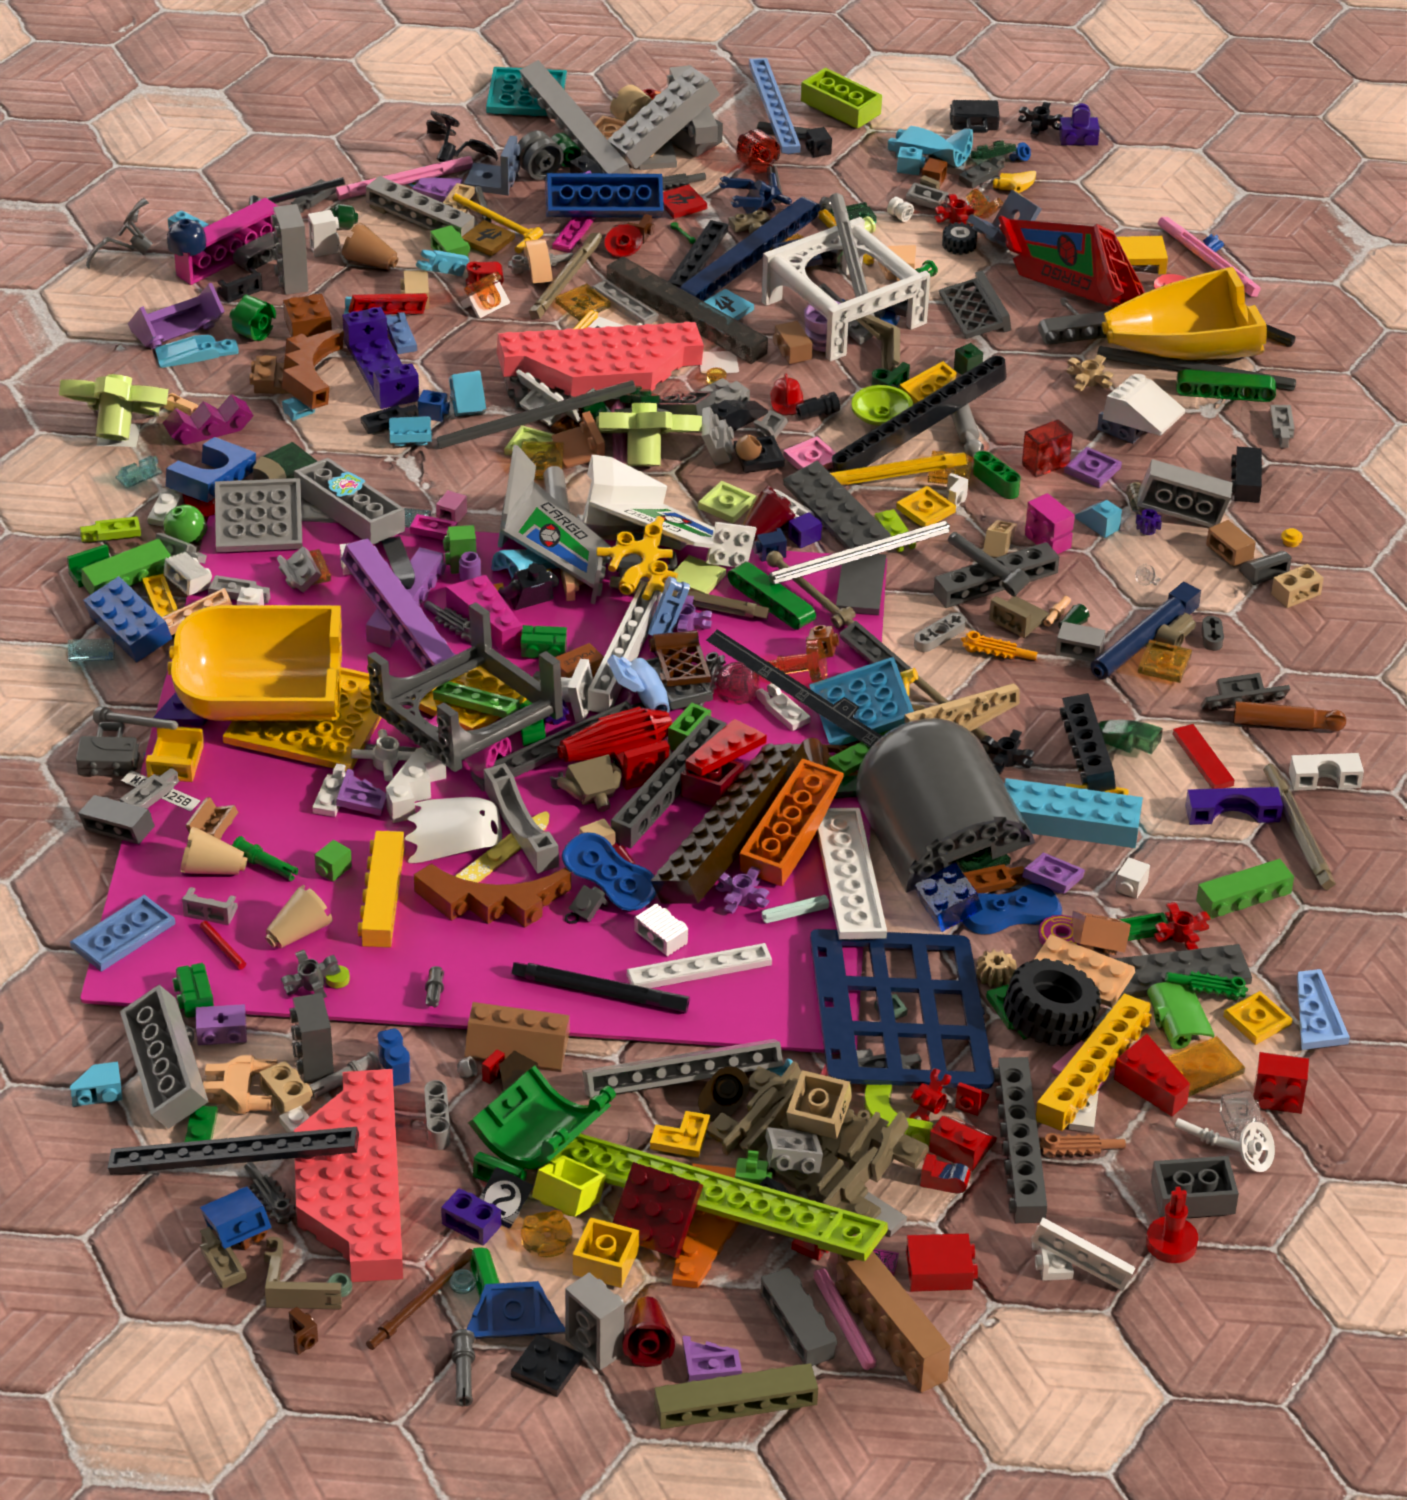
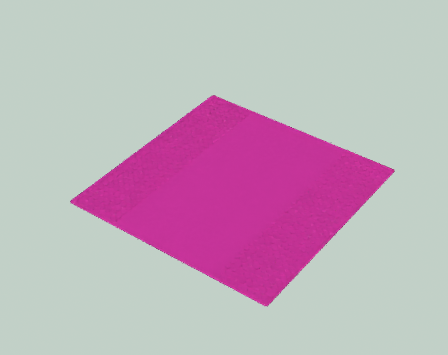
M215 516L208 517V528L203 536L199 550L200 553L207 555L205 564H199L210 570L212 574L211 583L216 575L256 581L257 585L270 588L271 598L264 605L341 606V667L368 673L367 655L376 652L388 661L389 674L391 676L404 678L423 671L400 638L394 642L391 648L366 641V623L377 607L352 574L343 575L340 560V544H350L363 540L340 523L302 521L303 547L309 551L322 575L303 593L299 589H293L287 584L285 580L287 577L280 571V564L277 560L279 555L288 560L299 549L216 552ZM405 527L404 532L394 536L401 537L409 560L412 559L419 547L443 553L445 563V553L447 552H444L443 540L410 534V528ZM475 532L476 553L481 559V576L486 575L492 584L503 583L504 587H507L512 581L508 568L498 571L491 570L494 554L500 550H526L527 548L511 538L500 548L498 547L499 533ZM604 540L611 547L616 545V540ZM379 541L373 544L391 568L382 542ZM661 545L657 546L659 549H672L676 552L677 567L689 555L706 561L709 550L706 547L686 545L681 550ZM751 549L748 562L768 576L771 572L780 570L778 567H770L766 561L762 562L759 555L755 554L754 550ZM786 551V558H783V561L787 565L793 566L830 555V553ZM660 558V559H658V560H660V561L665 562L667 565H669V560H668V558ZM887 558L879 615L855 613L856 617L852 619L861 624L880 642H882ZM606 563L604 579L602 582H599L603 583L601 596H596L595 604L591 603L592 587L585 583L579 585V591H575V600L566 601L560 568L552 569V572L559 578V584L556 587H552L553 600L515 610L510 599H503L521 623L522 628L523 625L567 627L566 653L590 643L605 656L635 594L625 595L620 590L609 586L611 577H619V572L609 571L608 566L610 563ZM446 565L444 574L440 575L435 587L431 588L427 599L422 601L419 607L422 608L429 621L434 624L435 629L445 639L452 652L457 655L471 648V643L466 642L465 638L462 639L461 635H456L455 631H450L449 627L444 628V624H438V621H435L436 615L424 608L425 602L430 601L444 610L446 608V586L462 582L459 573L451 574L450 565ZM717 565L726 569V576L709 594L757 604L729 582L727 573L735 567ZM842 565L802 576L836 605ZM793 580L780 584L810 604L816 613V619L799 630L791 628L770 612L768 620L695 607V612L698 613L702 611L712 612L710 629L701 628L699 625H695L693 629L698 631L699 643L704 658L711 652H717L719 656L724 655V660L726 661V664L723 665L724 670L720 672L722 676L717 678L719 682L715 684L717 688L714 689L713 700L705 702L703 707L711 710V717L727 724L736 719L767 735V743L734 759V761L744 764V770L766 744H801L802 741L808 738H817L822 744H829L819 714L780 689L781 693L788 696L811 717L810 723L791 731L765 708L757 698L756 691L763 688L768 692L767 685L771 684V682L707 642L706 640L717 629L809 689V684L870 665L840 638L839 633L847 626L835 628L831 623V617L834 615ZM208 589L187 596L185 606L208 596ZM230 599L232 605H237L236 599ZM818 625L833 627L834 633H837L839 638V646H836L834 657L812 659L810 650L806 646V637L809 636L812 628ZM674 627L673 632H678L676 627ZM648 634L637 658L647 660L657 657L649 649V639H652V635ZM492 644V649L533 677L536 671H540L539 658L521 657V646L502 652ZM168 670L156 714L172 695L176 693L172 675H168ZM623 686L614 706L625 701L633 705L640 703L641 700L637 692H633ZM566 703L569 709V714L565 715L566 721L554 725L553 721L548 723L545 718L543 719L546 737L579 723L575 722L571 703ZM409 705L402 706L405 709L412 708V706ZM687 707L669 711L672 723ZM419 710L423 718L430 720L434 718L433 716ZM589 711L586 719L599 713ZM381 718L367 743L376 745L379 738L378 731L385 729L387 736L398 740L399 746L417 747L416 744L409 743L408 737L405 734H402L383 718ZM208 720L203 726H178L199 728L203 731L204 747L193 782L179 781L173 788L200 800V803L192 811H188L166 800L159 799L147 808L151 813L155 827L140 844L122 840L100 921L102 922L142 895H146L175 918L176 924L102 972L89 963L81 993V1002L85 1004L128 1006L160 985L177 1000L176 995L180 993L174 992L172 978H176L177 967L187 965L191 967L192 964L203 963L205 964L212 991L214 1006L245 1004L246 1014L290 1017L289 1008H293L294 997L314 994V991H308L302 986L294 994L287 995L281 978L286 975L298 973L299 963L295 953L304 949L308 959H314L318 964L323 962L326 957L334 955L338 961L337 964L349 970L350 981L343 988L328 986L324 977L323 987L327 995L324 998L329 1020L467 1029L472 1003L477 1002L569 1015V1036L712 1046H733L775 1039L780 1041L781 1050L824 1053L810 934L815 929L837 930L817 832L783 886L762 879L757 886H754L757 889L765 888L769 891L768 896L765 898L769 900V903L765 908L758 907L752 901L746 906L738 905L733 914L724 911L725 906L728 904L724 902V898L727 894L731 893L728 891H718L716 886L720 881L717 880L698 904L661 903L656 894L654 899L642 909L626 911L617 907L598 884L578 877L571 872V890L552 901L549 905L542 908L543 916L527 927H523L507 913L487 924L471 910L466 911L463 915L451 921L414 892V874L432 863L444 872L456 876L493 846L425 862L409 863V858L415 854L418 846L405 840V837L415 831L417 826L409 820L393 823L387 810L386 802L381 816L345 807L339 808L336 817L314 814L312 807L324 779L328 774H333L334 768L223 743V735L232 721ZM152 727L140 774L146 777L147 755H152L157 741L156 727ZM521 731L508 736L511 742L512 753L525 748L522 744ZM857 740L845 745L853 746L861 741ZM498 754L496 760L503 758V756ZM558 757L514 777L530 816L534 817L545 811L549 813V823L544 831L550 832L558 844L559 867L537 873L521 849L479 883L495 885L518 884L534 881L566 868L562 861V852L565 846L580 834V827L601 819H605L611 826V819L642 786L626 790L622 784L623 769L617 761V766L622 771L619 787L615 790L613 797L608 799L611 807L606 811L598 812L595 803L583 805L579 799L574 798L562 788L553 789L551 787L550 776L558 778V773L562 772L565 777L568 765L578 762H565L564 759ZM358 759L352 769L354 771L353 776L361 781L366 779L374 787L386 793V787L391 781H385L383 771L374 767L373 759ZM465 759L462 760V769L454 772L446 766V779L430 782V799L477 797L491 801L487 793L482 791L471 778L472 770ZM398 760L392 769L393 778L407 762L406 760ZM680 794L631 849L625 846L624 848L636 865L648 869L655 876L657 871L668 861L670 855L679 848L682 841L690 835L693 828L712 809V806L681 797ZM206 797H211L216 807L235 805L238 814L233 819L232 824L225 830L220 840L232 846L235 839L242 836L247 842L253 845H260L264 852L297 867L298 874L297 876L292 874L295 879L289 881L287 878L259 864H250L248 861L245 871H240L239 875L180 872L185 847L189 841V831L186 828V824ZM857 797L833 799L829 808H860L869 848L871 825ZM415 805V813L421 810V807ZM481 810L480 814L484 816L485 811ZM500 815L502 839H504L511 831ZM492 820L491 829L494 834H497V826ZM376 831L404 832V856L391 947L362 946V937L358 936V922H363V920H360L361 905H365L362 900L363 889L368 888L365 887L366 872L370 873V870H367L368 856H372L370 854V840L375 839ZM332 840L351 849L352 867L334 882L320 876L315 870V854ZM740 854L724 872L732 879L736 875L746 874L740 871ZM305 885L304 890L312 889L327 906L324 912L327 916L331 914L332 922L328 926L283 948H278L277 946L273 948L265 939L267 935L266 929L299 887ZM583 885L590 889L595 886L605 893L604 898L609 902L608 906L606 907L601 904L590 922L580 916L579 921L575 924H569L565 921V916L568 913H573L568 908ZM190 887L196 888L193 894H196L197 897L211 898L225 903L231 895L236 896L234 903H237L238 908L229 925L207 922L246 962L244 969L239 970L203 932L200 924L205 920L184 916L182 899ZM821 895H826L829 899V907L827 909L768 924L764 923L762 919V911L765 909ZM656 903L662 909L666 908L675 919L683 921L688 928V943L677 949L676 952L673 951L669 956H666L634 931V917ZM569 916L567 919L569 921L576 920V917ZM762 943L766 944L772 958L771 966L651 988L689 996L690 1002L687 1013L525 979L523 976L511 974L513 962L534 963L630 984L627 977V969ZM842 946L846 976H861L863 947ZM818 951L819 957H826V952ZM438 966L444 970L442 982L444 984V991L440 994L439 1005L435 1008L433 1006L428 1007L426 1005L427 992L425 984L428 981L429 969ZM848 990L852 1021H859L860 990ZM825 1001V1007H833L832 1002ZM854 1035L857 1050L858 1035Z

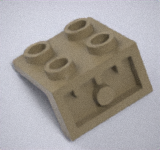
M995 596L991 599L989 620L1023 638L1043 623L1049 615L1047 611L1017 596H1013L1008 601Z

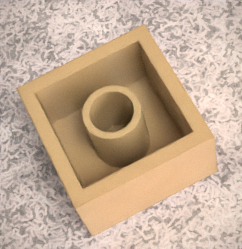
M802 1070L786 1112L789 1128L837 1139L852 1098L850 1082Z

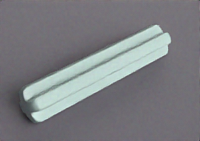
M821 895L765 909L762 911V919L764 923L768 924L827 909L829 907V899L826 895Z

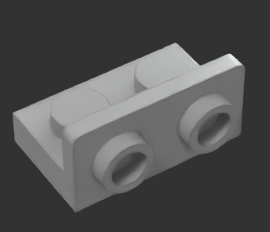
M303 546L288 560L281 555L277 557L280 564L279 569L286 575L287 579L285 580L293 589L297 588L304 593L322 576L311 554Z

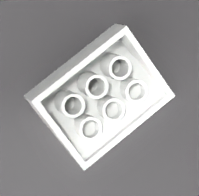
M1132 374L1107 396L1102 419L1161 436L1185 414V409L1151 379H1147L1142 374Z

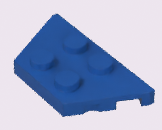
M539 1281L486 1284L466 1329L474 1333L475 1339L535 1336L537 1334H565V1327L558 1318L551 1302L546 1297Z

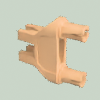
M240 1055L227 1063L206 1064L205 1075L207 1076L203 1086L209 1101L208 1103L224 1104L237 1114H247L250 1111L257 1110L272 1111L273 1096L250 1095L252 1076L278 1064L277 1059H255L253 1055Z

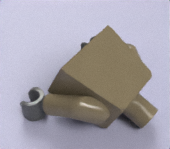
M608 754L568 765L565 777L562 772L558 773V778L550 776L551 787L553 789L562 788L574 798L579 799L583 805L595 803L598 812H603L611 807L608 799L613 797L615 790L619 787L622 771L617 766L616 759H613V763H611Z

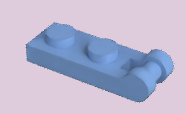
M400 312L394 316H391V314L386 315L387 330L397 354L417 351V344L406 320L405 312Z
M670 576L666 579L664 591L647 634L653 636V634L673 632L689 592L690 584L677 582L676 578ZM674 590L678 592L676 597L672 596Z

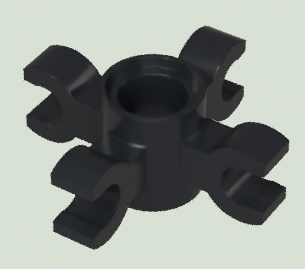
M1044 101L1042 106L1035 107L1033 111H1030L1027 107H1021L1019 113H1023L1025 116L1020 115L1018 121L1022 123L1032 122L1030 134L1038 136L1040 131L1047 130L1049 126L1059 130L1060 124L1057 121L1060 122V117L1064 116L1061 114L1050 115L1049 108L1051 103Z
M1013 729L1010 737H1002L998 742L987 735H984L981 743L987 754L997 755L993 760V764H995L994 767L999 775L1002 774L1004 767H1011L1016 762L1025 768L1032 766L1034 761L1031 758L1034 755V751L1018 749L1021 744V740H1019L1022 735L1021 731Z

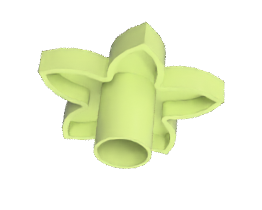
M110 374L96 378L95 382L71 379L60 380L59 395L77 401L88 402L87 406L90 409L98 411L97 437L126 441L129 440L132 412L159 416L160 407L167 405L168 389L131 385V377Z
M632 403V413L599 412V416L596 417V425L600 433H628V466H661V434H668V432H702V416L657 412L656 403Z

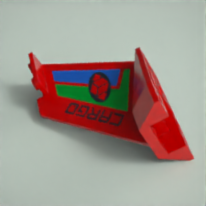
M1004 216L998 217L1000 221L999 228L1007 239V248L1011 252L1019 254L1013 258V261L1020 276L1112 308L1145 293L1114 231L1098 224L1085 226L1008 219Z

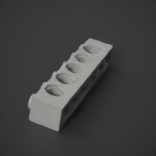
M379 176L366 186V203L383 207L385 211L431 231L452 225L462 237L474 228V216Z

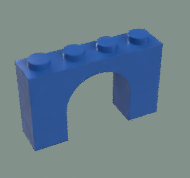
M213 437L202 445V463L217 469H201L178 460L166 468L165 487L208 503L215 498L216 481H241L253 473V467L256 464V452Z

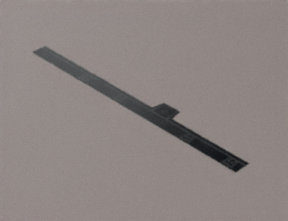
M718 629L706 640L869 747H872L882 737V735L853 717L859 706L847 698L843 697L832 704Z

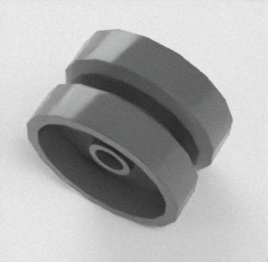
M535 130L529 132L518 142L520 144L518 156L520 167L534 179L544 180L547 173H556L561 167L563 161L562 148L543 131Z

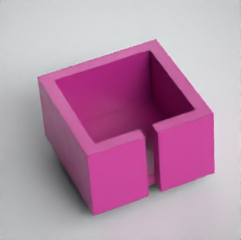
M1046 493L1028 502L1025 536L1036 545L1047 542L1057 554L1071 548L1073 536L1071 531L1073 530L1075 515L1050 494Z

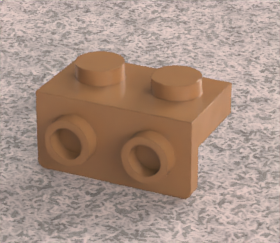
M206 797L186 824V828L189 833L191 828L195 827L221 839L225 830L232 824L233 819L238 814V810L235 805L216 807L211 797Z

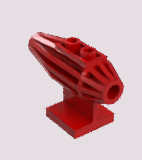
M641 707L598 718V721L561 740L560 746H557V752L560 759H564L565 762L586 761L609 754L610 759L616 758L623 769L622 784L626 790L643 786L669 757L670 746L664 739L668 736V728L672 724V720L667 711Z

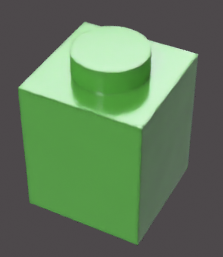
M332 840L315 854L316 872L333 882L352 867L351 849L335 840Z

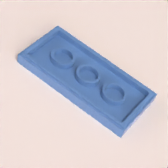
M142 895L70 941V946L102 972L175 925V918L146 895Z

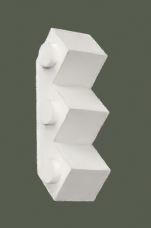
M423 748L415 750L386 787L387 810L393 823L408 820V817L415 814L416 801L431 798L430 782L446 779V766Z

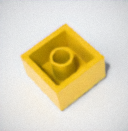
M590 1217L573 1253V1275L583 1277L590 1272L595 1278L601 1279L605 1284L622 1288L639 1251V1230Z

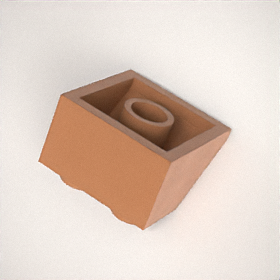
M1073 910V941L1094 951L1095 947L1103 948V953L1117 955V951H1126L1131 924L1115 918Z

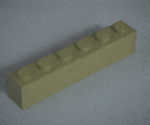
M811 1363L654 1388V1406L660 1429L817 1405L818 1385Z

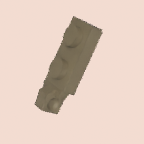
M210 1227L200 1230L203 1243L200 1245L201 1253L221 1287L225 1289L247 1280L246 1272L232 1248L224 1249L219 1238H216Z

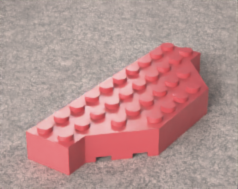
M695 322L498 333L497 356L503 377L517 376L516 371L519 369L540 379L546 386L552 389L558 387L564 390L565 395L569 396L570 394L573 397L585 394L592 388L600 390L630 380L634 381L635 386H642V389L653 391L656 384L664 382L671 376L673 370H678L682 366L702 365L704 348Z
M392 1069L343 1072V1091L294 1129V1132L357 1127L359 1131L357 1153L295 1158L297 1226L303 1231L308 1230L316 1235V1239L331 1250L335 1248L343 1254V1258L350 1262L352 1282L403 1279Z

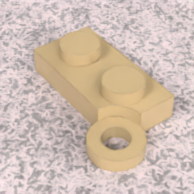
M456 183L443 203L467 213L468 207L454 201L453 196L457 193L470 200L475 193V187Z

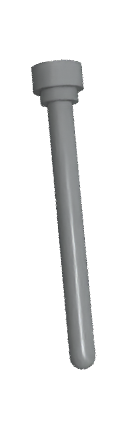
M98 706L93 712V720L97 724L100 722H121L175 730L178 727L176 721L113 713L110 708Z

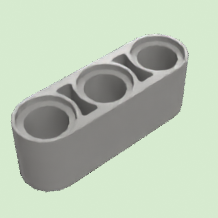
M432 1080L424 1088L427 1141L432 1149L443 1150L450 1145L447 1087L440 1080Z

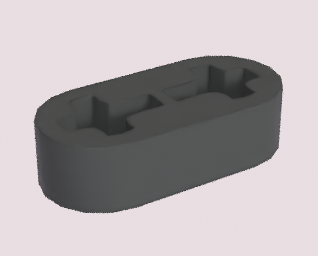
M1216 616L1205 617L1201 629L1203 645L1208 650H1220L1224 640L1222 621Z

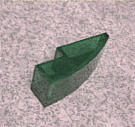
M1107 720L1099 722L1105 744L1131 753L1136 748L1152 754L1162 739L1163 728L1152 724L1132 720Z

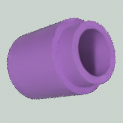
M468 551L463 553L459 559V576L461 581L481 576V559L477 553Z

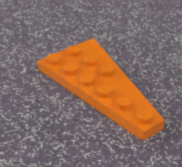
M693 1164L695 1167L735 1178L736 1168ZM695 1209L679 1259L676 1258L672 1286L698 1289L709 1272L715 1257L721 1253L724 1243L727 1239H730L740 1222Z

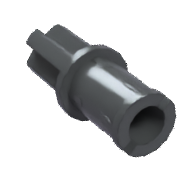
M438 966L429 969L428 981L425 984L427 992L426 1005L428 1007H437L440 1001V994L444 991V984L442 983L444 970Z

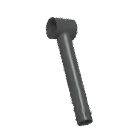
M957 532L951 533L948 537V542L1000 578L1003 588L1011 596L1015 597L1031 582L1029 576L1022 569L1016 568L1012 572Z

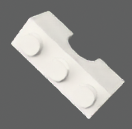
M1359 753L1291 755L1289 775L1294 791L1316 790L1318 778L1321 777L1335 780L1338 789L1361 788L1364 773Z

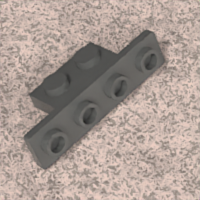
M1260 673L1220 678L1216 681L1219 695L1206 697L1201 703V708L1213 711L1220 709L1222 706L1230 705V707H1235V701L1262 703L1264 700L1269 699L1279 701L1288 694L1290 686L1264 688Z

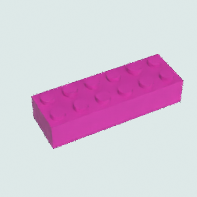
M263 198L204 227L207 238L205 250L193 256H190V253H183V256L174 254L176 276L192 285L235 264L233 254L238 248L269 232H275V227H272L271 215H274L273 207H278V205L267 198Z

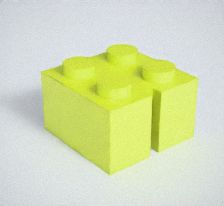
M563 1155L554 1160L552 1164L549 1163L538 1170L532 1197L539 1200L545 1206L555 1207L567 1216L576 1217L600 1202L606 1174Z

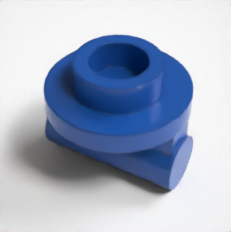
M1021 142L1017 144L1016 150L1009 155L1011 161H1015L1017 158L1021 161H1027L1031 156V149L1026 143Z
M1210 234L1203 242L1216 253L1224 246V243L1219 240L1218 235L1213 236Z

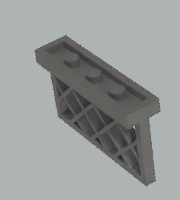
M983 271L976 272V278L939 289L941 298L966 339L1000 328L1004 333L1011 331L1010 315ZM972 286L975 287L973 291L965 290ZM955 293L956 295L955 297L947 296V294ZM961 295L969 296L967 300L960 298ZM974 298H979V299H981L980 302H975V301H972V300H973ZM956 303L963 305L961 308L954 307ZM968 306L976 307L974 311L967 310ZM980 309L988 310L987 313H981L979 311ZM962 314L970 316L968 319L960 318ZM977 317L981 318L982 320L981 322L973 321V319ZM987 320L995 321L992 324H987L986 322ZM969 326L977 327L970 331L967 330Z

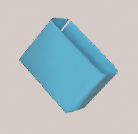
M480 370L454 374L448 378L455 417L478 415L486 412L482 411L486 409Z

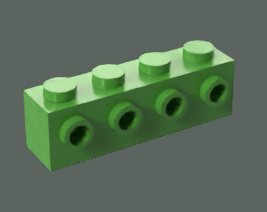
M158 538L82 568V584L90 595L118 576L131 586L143 582L142 578L164 574L165 559L171 555Z
M1277 859L1198 884L1196 902L1203 911L1208 913L1211 919L1224 916L1237 910L1291 894L1294 875L1281 859Z

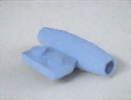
M613 654L609 657L607 662L620 685L633 692H637L641 702L647 709L667 711L669 713L670 707L667 691L657 672L645 659L636 658L630 662L624 657L618 658Z

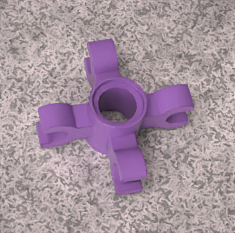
M687 595L675 627L678 632L692 631L695 625H699L704 629H710L712 612H695L693 605L694 596Z
M752 866L748 870L747 875L739 874L734 876L733 879L726 873L721 875L716 889L721 892L728 891L731 893L727 894L724 898V902L728 903L724 911L733 914L738 905L746 906L752 901L761 908H765L768 905L769 900L765 898L768 896L769 891L765 888L757 889L754 887L761 881V878L757 877L761 869Z

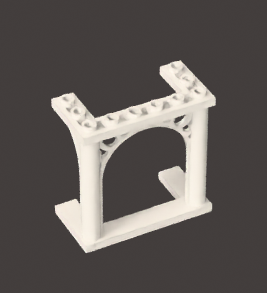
M861 217L850 220L861 266L863 256L868 254L897 276L900 281L838 304L814 284L806 275L805 266L811 258L820 253L843 249L837 226L763 253L762 303L767 306L782 300L783 286H787L827 319L826 358L829 361L836 360L847 354L848 322L907 299L906 326L912 330L927 324L930 274L927 271L918 273L864 228L865 220ZM843 251L842 272L848 275L849 270Z

